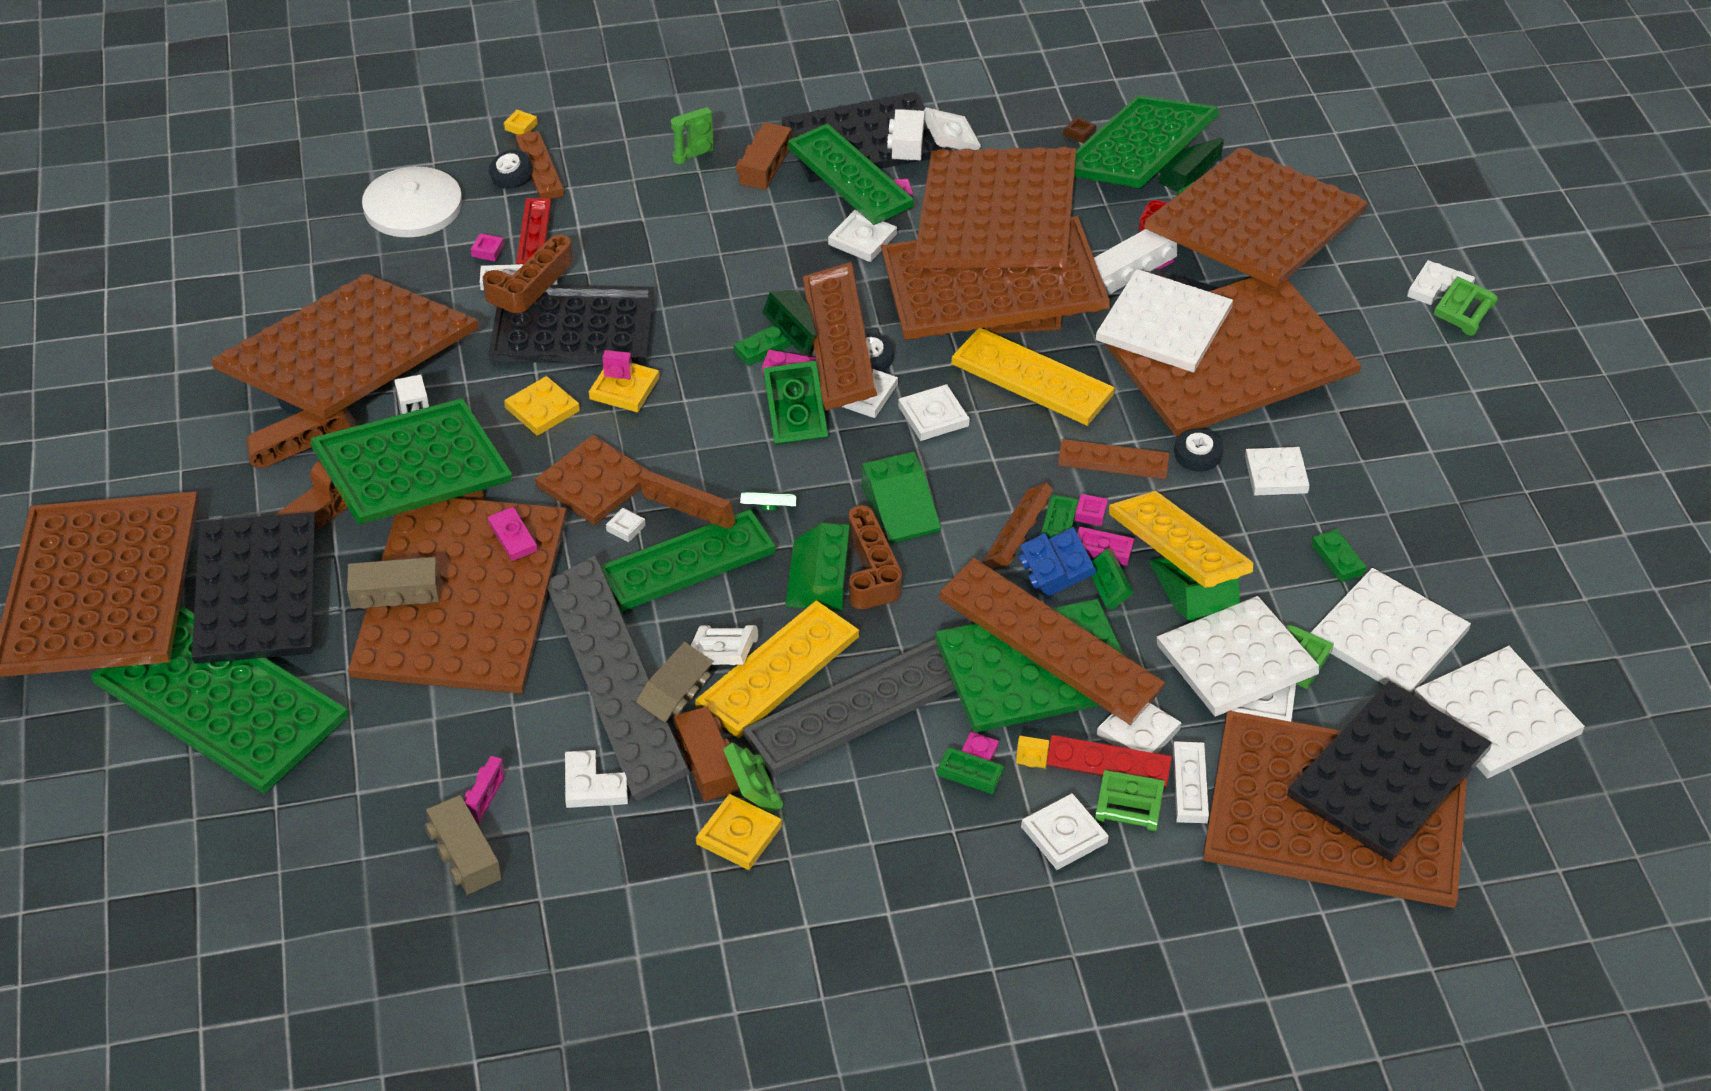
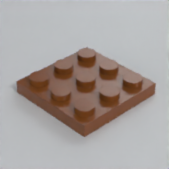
M592 435L536 477L535 483L536 487L595 526L641 489L638 476L647 469Z

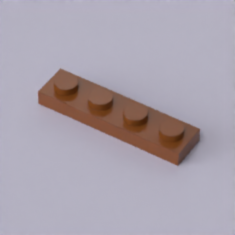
M539 131L515 135L519 150L527 153L533 165L530 177L538 197L553 199L564 196L562 184Z
M1062 439L1058 466L1166 479L1170 453Z
M644 470L638 476L643 496L649 500L664 504L726 529H730L736 523L731 501L648 470Z
M1047 482L1026 490L983 559L982 563L993 569L999 566L1005 567L1013 561L1015 551L1024 543L1025 535L1037 522L1036 517L1039 512L1048 504L1047 499L1053 489Z

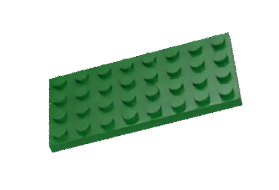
M181 605L170 662L99 668L91 675L95 685L263 794L272 788L349 717L347 708L266 658L194 664L192 660L194 613Z

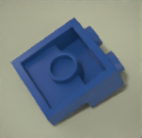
M1074 527L1050 539L1044 533L1020 545L1023 553L1018 556L1025 570L1032 569L1033 573L1028 576L1035 590L1041 588L1045 598L1097 573Z

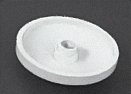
M405 167L387 172L375 179L363 194L362 206L366 220L376 230L396 237H419L437 232L452 223L461 211L462 196L458 183L447 173L429 167Z

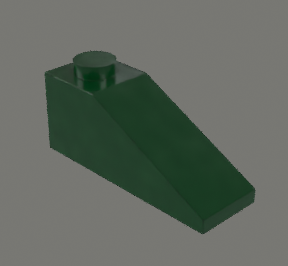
M1217 138L1182 149L1158 171L1160 173L1158 183L1178 192L1190 183L1195 182L1221 159L1224 139Z
M795 290L770 291L762 314L775 327L781 330V333L803 356H809L817 334L808 304Z

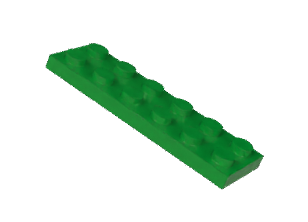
M828 123L788 140V149L873 225L914 207V199Z
M751 509L734 515L736 523L730 529L709 524L602 564L601 566L621 612L772 555L776 553L775 544Z

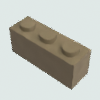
M436 557L348 564L347 592L351 609L439 602V572Z
M684 641L647 682L636 703L663 722H666L672 714L678 716L687 702H691L699 688L702 689L709 680L711 674L707 671L713 661Z
M461 795L426 809L428 822L424 824L426 832L431 841L437 840L439 844L437 846L438 854L443 863L449 862L451 866L449 872L456 886L461 884L466 895L501 880L499 862Z

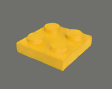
M632 363L631 379L604 377L603 369L589 390V399L639 412L659 380V370Z
M547 376L504 400L505 408L537 436L580 411L579 403Z
M729 794L696 836V844L750 870L781 829L782 819Z

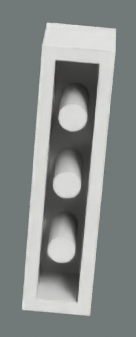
M1145 229L1094 257L1107 295L1127 285L1136 269L1151 272L1153 269L1177 257V243Z

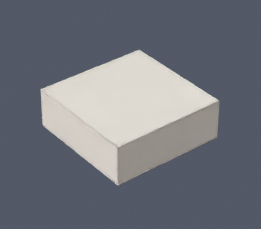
M622 508L606 524V531L630 542L646 526L645 519Z

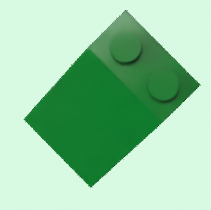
M816 361L763 368L767 405L775 445L828 438Z
M914 452L862 464V489L888 544L941 531L924 471Z
M1161 557L1150 560V566L1174 609L1187 620L1196 621L1203 618V616L1214 614L1240 603L1239 578L1218 583L1213 587L1204 588L1167 558Z

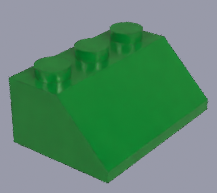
M820 523L794 540L786 607L807 608L817 600L830 610L843 611L849 556L850 525Z

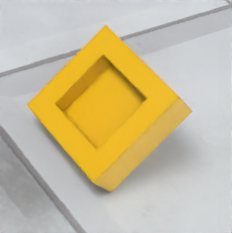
M516 110L504 122V128L506 131L517 135L530 132L538 124L537 116Z
M1019 736L1016 764L1046 768L1050 740Z

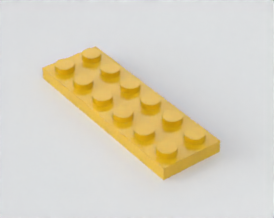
M983 328L977 329L952 356V365L1086 426L1090 424L1114 396L1115 387Z
M1157 491L1109 505L1110 516L1204 588L1213 587L1218 583L1237 579L1240 576L1253 572V562Z
M816 600L746 658L744 664H738L695 699L696 708L708 706L712 716L719 718L721 726L739 739L743 735V728L763 719L858 639L859 629Z

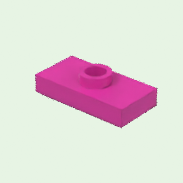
M514 507L487 517L488 524L511 562L537 551V544Z

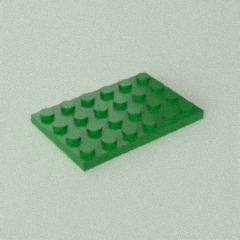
M1137 95L1076 150L1075 178L1141 188L1219 115L1218 107Z
M463 398L311 438L310 446L358 525L511 482L512 473Z
M1098 599L1052 608L1123 654ZM978 624L936 631L934 639L973 733L1100 706Z

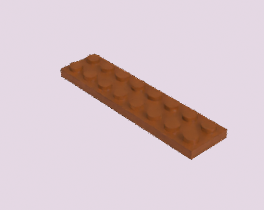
M846 263L803 276L806 300L817 334L814 340V349L825 409L839 408L850 403L878 396L852 263Z
M975 558L939 593L938 599L1130 726L1164 688V681Z

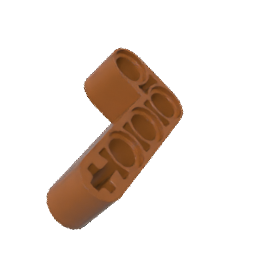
M565 235L552 236L513 275L499 270L486 272L482 279L486 301L512 313L526 311L572 264L570 238Z
M346 407L327 419H323L306 410L258 430L247 437L246 445L250 464L257 468L268 467L311 448V438L357 426L356 420Z
M320 461L314 464L310 472L312 488L275 515L315 512L317 531L348 508Z
M867 506L853 507L849 511L848 516L850 540L864 570L850 576L849 602L856 609H868L897 601L901 596L902 590L901 569L873 511Z

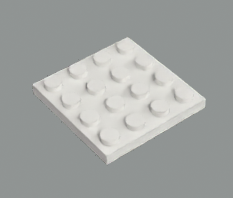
M1136 269L1098 329L1096 340L1195 372L1230 312L1233 300Z
M1372 568L1315 627L1311 634L1333 643L1334 646L1331 654L1383 685L1391 681L1413 694L1415 688H1418L1466 635L1471 623Z
M1258 596L1157 636V646L1215 717L1319 674V665Z
M1510 646L1415 688L1414 696L1492 742L1489 752L1476 765L1487 779L1582 734L1585 727Z

